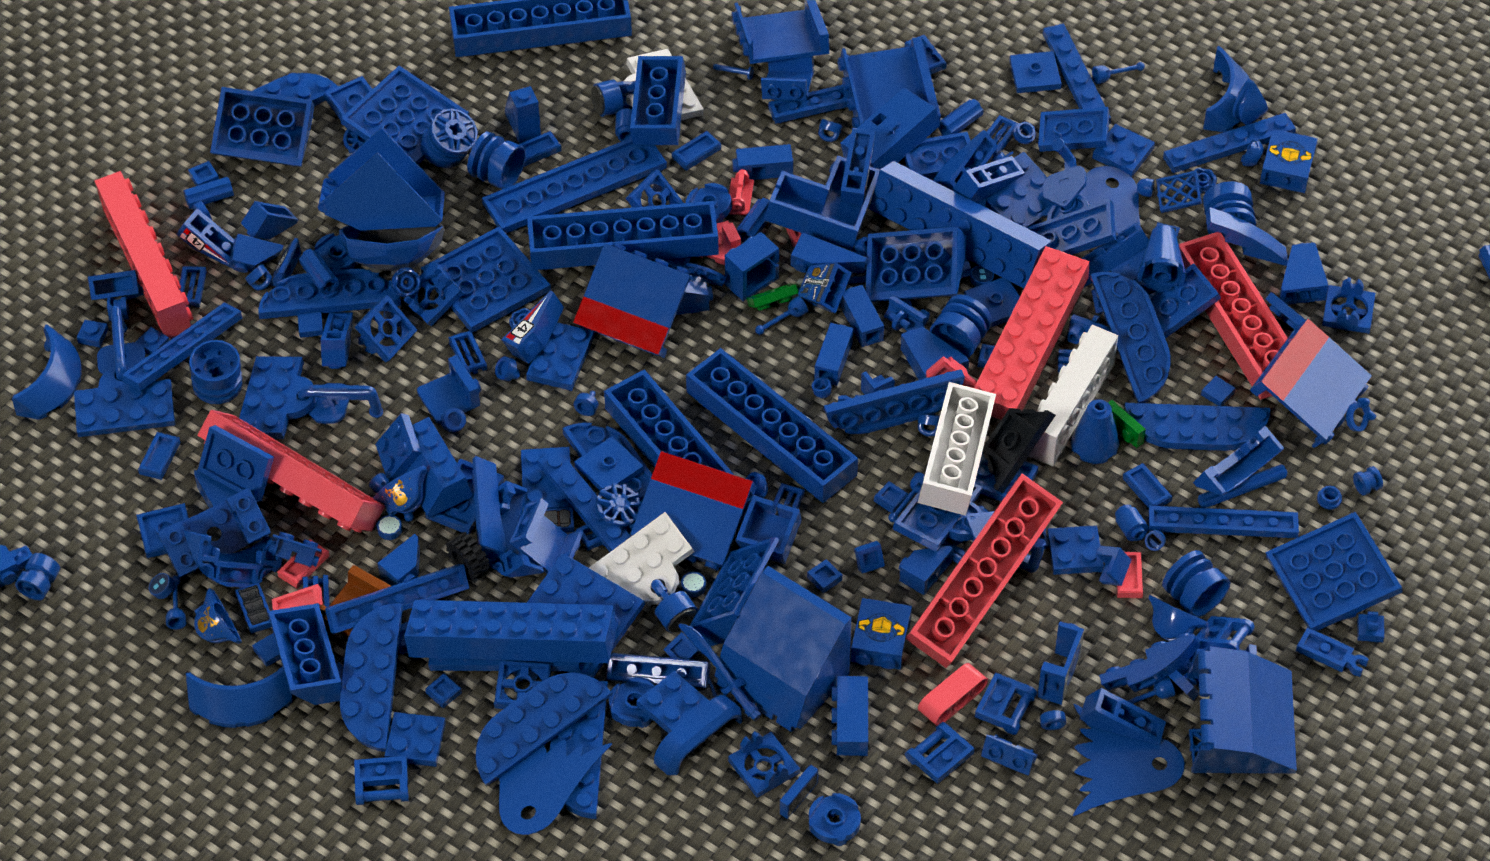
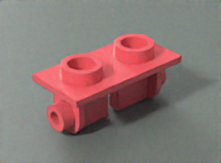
M739 170L735 178H731L729 194L731 195L733 206L729 214L747 215L750 211L754 180L749 179L746 170Z

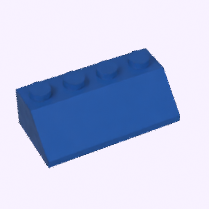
M427 417L412 425L421 453L403 474L420 466L427 468L423 483L424 495L420 505L427 517L430 518L473 496L466 477L433 422Z
M319 603L268 611L290 694L313 705L340 701L341 679Z

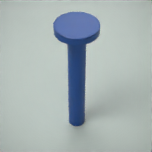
M719 64L713 65L715 70L747 75L748 80L753 78L754 67L752 66L747 70Z

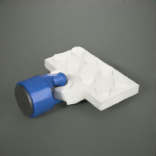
M664 49L638 56L672 55L668 49ZM638 56L627 58L626 65L632 75H629L624 81L616 82L613 79L593 85L591 89L592 103L595 111L601 117L616 114L624 108L633 107ZM686 78L681 120L702 116L704 110Z
M666 512L589 567L591 570L644 600L645 605L651 607V605L659 604L655 609V615L667 632L676 633L682 631L678 625L681 623L689 626L698 611V608L686 592H675L677 585L679 586V575L674 566L695 551Z

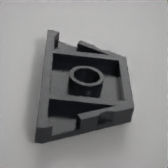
M1015 408L1008 409L983 446L984 456L988 460L987 466L989 472L994 475L996 481L994 488L997 491L1004 493L1056 416L1049 410L1038 412L1033 409H1025L1023 411Z

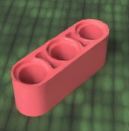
M965 663L928 693L919 703L918 710L938 726L941 722H946L979 695L986 687L988 679L970 663Z

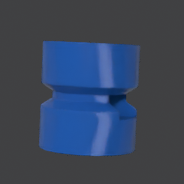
M34 553L25 566L26 571L21 572L15 586L24 596L33 600H43L51 587V583L55 581L59 574L60 566L51 557L42 553Z

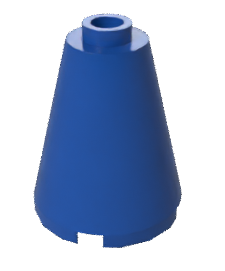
M1160 225L1152 230L1138 270V280L1140 283L1141 281L1144 282L1145 287L1150 290L1168 292L1172 291V287L1178 285V288L1183 285L1186 271L1175 230L1168 225Z
M1093 400L1088 404L1071 436L1072 451L1074 454L1076 452L1084 462L1092 464L1105 463L1108 461V458L1117 454L1119 448V437L1112 408L1104 400Z

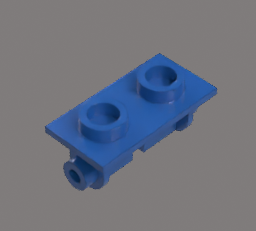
M280 532L279 536L273 534V538L277 539V542H271L268 551L273 553V556L290 560L293 551L297 553L294 562L310 568L311 566H317L319 557L315 556L316 552H322V549L317 548L318 543L304 539L303 543L294 541L295 536Z
M995 734L994 736L986 735L981 756L1029 776L1032 763L1036 762L1038 754L1034 753L1033 749L1029 750L1019 745L1014 746L1012 742L1004 740Z

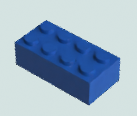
M638 56L630 124L633 145H679L686 78L683 56Z

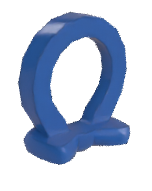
M1359 398L1358 403L1351 404L1347 409V425L1354 432L1363 431L1368 421L1374 420L1377 417L1370 410V400L1368 398ZM1357 408H1362L1364 412L1360 426H1356L1353 420V414Z

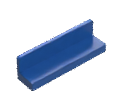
M475 456L473 458L472 480L478 545L480 544L482 547L481 550L486 553L485 557L490 560L504 553L497 469L495 463Z

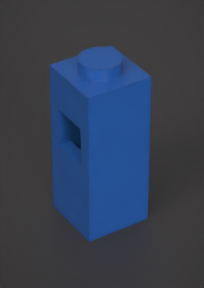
M791 145L736 149V158L732 159L733 172H738L742 169L746 170L749 179L753 180L779 178L781 171L793 174Z
M863 285L847 288L840 301V307L853 328V332L861 347L884 341V325Z
M830 323L815 364L814 380L827 378L830 380L831 385L838 386L853 344L852 327Z

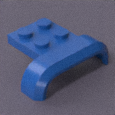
M675 671L637 700V707L669 733L658 746L654 756V764L667 775H677L683 759L728 721L736 718L739 724L742 723L741 707L728 696L719 695L709 701Z

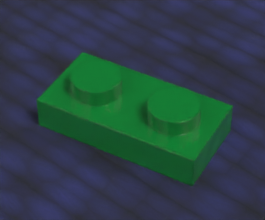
M789 283L747 297L746 299L749 307L763 310L771 307V302L778 300L779 303L792 300V295L798 294L796 284Z
M1110 400L1108 403L1112 408L1117 432L1121 434L1126 442L1131 443L1137 449L1144 444L1146 429L1117 403Z

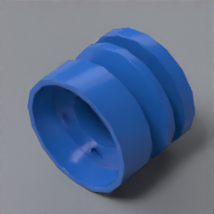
M452 108L442 110L434 117L421 136L420 147L423 155L430 163L437 167H455L462 162L477 140L478 131L475 122L468 114L461 110Z
M486 131L476 140L471 149L467 164L468 173L470 176L479 178L482 181H488L497 188L505 189L514 185L518 180L525 164L526 150L522 145L513 141H505L503 137Z
M1234 181L1222 182L1212 186L1204 194L1203 205L1205 215L1209 207L1232 214L1256 226L1252 194L1246 185ZM1207 229V231H1208L1209 234H1212V233H1215V232H1216V231H1212V230Z
M959 294L950 298L942 313L930 327V332L968 358L974 353L981 339L992 326V317L988 309L978 300Z
M210 340L195 347L189 360L192 387L195 395L200 400L209 404H223L237 397L243 383L240 356L237 349L232 344L223 340Z
M1195 550L1187 553L1173 564L1166 573L1162 586L1167 593L1171 594L1174 600H1180L1181 607L1187 613L1201 617L1213 610L1222 601L1230 588L1231 582L1218 568H1213L1212 562L1206 559L1201 551Z

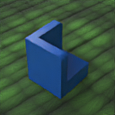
M866 371L861 374V391L864 395L894 387L895 380L893 377L885 379L880 375L872 379Z
M1099 545L1096 555L1105 563L1099 581L1102 584L1122 586L1131 559L1120 547Z

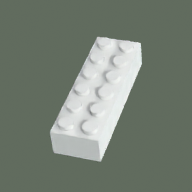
M1094 325L1090 327L1087 333L1083 332L1079 340V347L1072 350L1068 365L1062 366L1057 383L1053 382L1051 384L1047 399H1043L1039 404L1038 412L1049 410L1056 416L1029 454V457L1054 466L1088 404L1094 400L1115 365L1118 335Z
M952 382L948 383L918 503L966 516L996 394Z

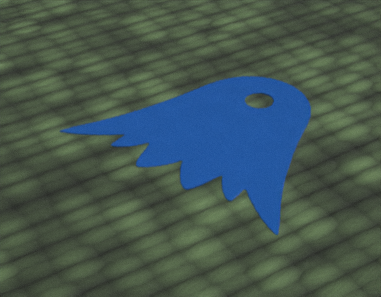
M1112 166L1096 167L1086 173L1087 185L1079 195L1083 196L1090 205L1108 199L1113 202L1117 234L1134 223L1138 222L1140 225L1137 185L1129 174ZM1114 178L1119 182V186L1117 188H1110L1106 185V180ZM1052 206L1037 215L1047 216Z
M1073 704L1076 711L1081 716L1083 708L1076 704ZM1086 723L1091 729L1081 728L1080 731L1093 742L1078 744L1074 748L1091 761L1080 765L1074 773L1093 780L1080 788V791L1091 793L1079 804L1073 816L1108 802L1171 787L1181 778L1184 772V759L1181 752L1171 742L1161 738L1159 745L1106 732ZM1157 757L1164 758L1167 761V767L1164 770L1155 769L1152 766L1153 759Z
M566 740L557 743L547 753L543 745L499 777V813L503 824L508 830L521 835L537 833L546 828L560 813L569 796L587 771L607 751L612 743L600 746L582 756L583 746L575 749L567 756ZM526 806H533L536 810L535 815L531 819H523L521 817V811Z

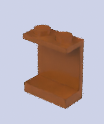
M352 565L348 571V583L329 607L391 587V585ZM322 604L320 610L325 627L330 629L325 611L327 607ZM353 628L341 631L340 633L348 639Z

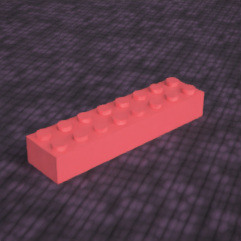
M121 171L95 180L103 211L131 269L136 272L137 281L140 287H143V294L162 334L169 337V339L176 337L191 326L190 321L193 320V316L189 307H186L189 305L185 292L178 290L181 289V285L177 276H173L171 273L173 269L169 260L162 257L165 256L163 247L160 242L157 243L155 241L157 236L153 227L147 225L149 220L146 212L139 209L141 203L137 194L131 193L134 190L129 178L124 179Z
M1215 232L1179 244L1185 269L1194 263L1219 293L1221 299L1205 311L1249 383L1253 386L1288 337L1231 247L1225 242L1222 233ZM1267 390L1258 395L1260 400L1273 396Z
M1045 246L974 387L978 390L996 394L991 413L992 417L1002 420L1009 408L1023 411L1089 278L1090 261Z
M210 410L197 436L206 441L209 427L216 425L274 456L267 483L274 484L275 482L281 486L279 490L290 496L295 494L300 497L298 500L300 503L310 508L312 506L318 508V514L328 519L334 518L338 520L337 525L345 530L350 531L352 529L359 533L362 530L373 531L385 505L237 416Z
M1021 474L906 636V640L947 668L1063 502L1027 476Z

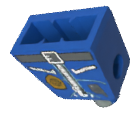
M835 262L811 265L805 277L797 281L798 295L815 307L836 313L852 273Z

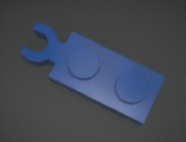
M1308 627L1296 647V652L1340 672H1343L1346 667L1353 675L1361 677L1363 669L1358 667L1357 664L1366 667L1369 660L1363 655H1353L1354 648Z

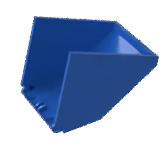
M382 127L328 174L329 178H325L322 183L318 203L319 211L360 231L436 227L443 220L445 192Z
M767 566L761 573L727 636L719 658L733 679L736 680L742 677L747 683L740 688L752 704L757 703L758 711L771 720H774L776 715V723L792 732L797 727L801 729L830 697L832 686H837V676L849 675L852 617L770 566ZM716 669L714 676L718 678L717 685L721 688L728 686Z
M1211 646L1205 649H1197L1188 670L1187 678H1199V695L1210 697V699L1200 700L1201 721H1211V725H1201L1202 745L1191 767V773L1295 774L1297 766L1292 671L1248 651Z

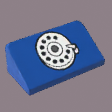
M294 238L283 252L272 275L270 285L277 286V282L292 275L301 256L298 238Z

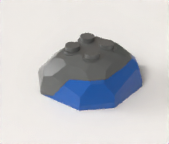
M441 222L436 227L360 231L347 225L339 230L340 239L350 259L371 268V272L380 273L386 270L391 271L392 275L401 268L417 267L418 263L422 262L441 244L444 234V226Z

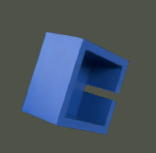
M760 232L753 237H749L738 247L729 250L725 254V277L727 278L725 285L742 301H745L747 297L756 294L779 279V248Z
M753 495L736 537L738 549L777 537L779 541L770 560L785 564L802 521L800 510L778 503L777 510L779 516L775 515L774 501Z

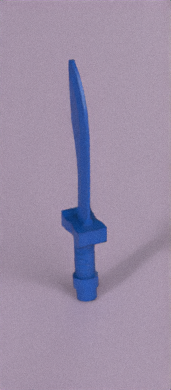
M680 623L678 625L693 645L712 662L728 685L720 689L724 695L732 693L748 717H751L753 721L759 719L762 714L740 688L747 684L742 677L736 680L733 679L704 637L694 628Z

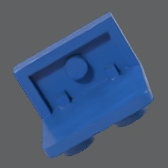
M457 355L448 358L449 374L417 388L418 396L436 423H441L442 414L449 408H459L465 413L480 406V384L476 378L472 379L467 364L465 362L462 363Z

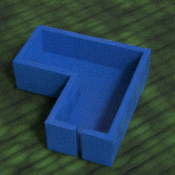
M837 155L826 185L781 171L770 198L764 221L800 233L803 232L823 241L853 250L871 202L880 170L870 167L863 205L841 202V186L847 158Z

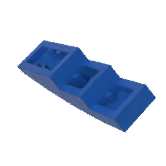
M1209 207L1206 212L1207 229L1223 233L1225 235V242L1242 246L1243 255L1287 266L1286 247L1274 237L1243 219Z

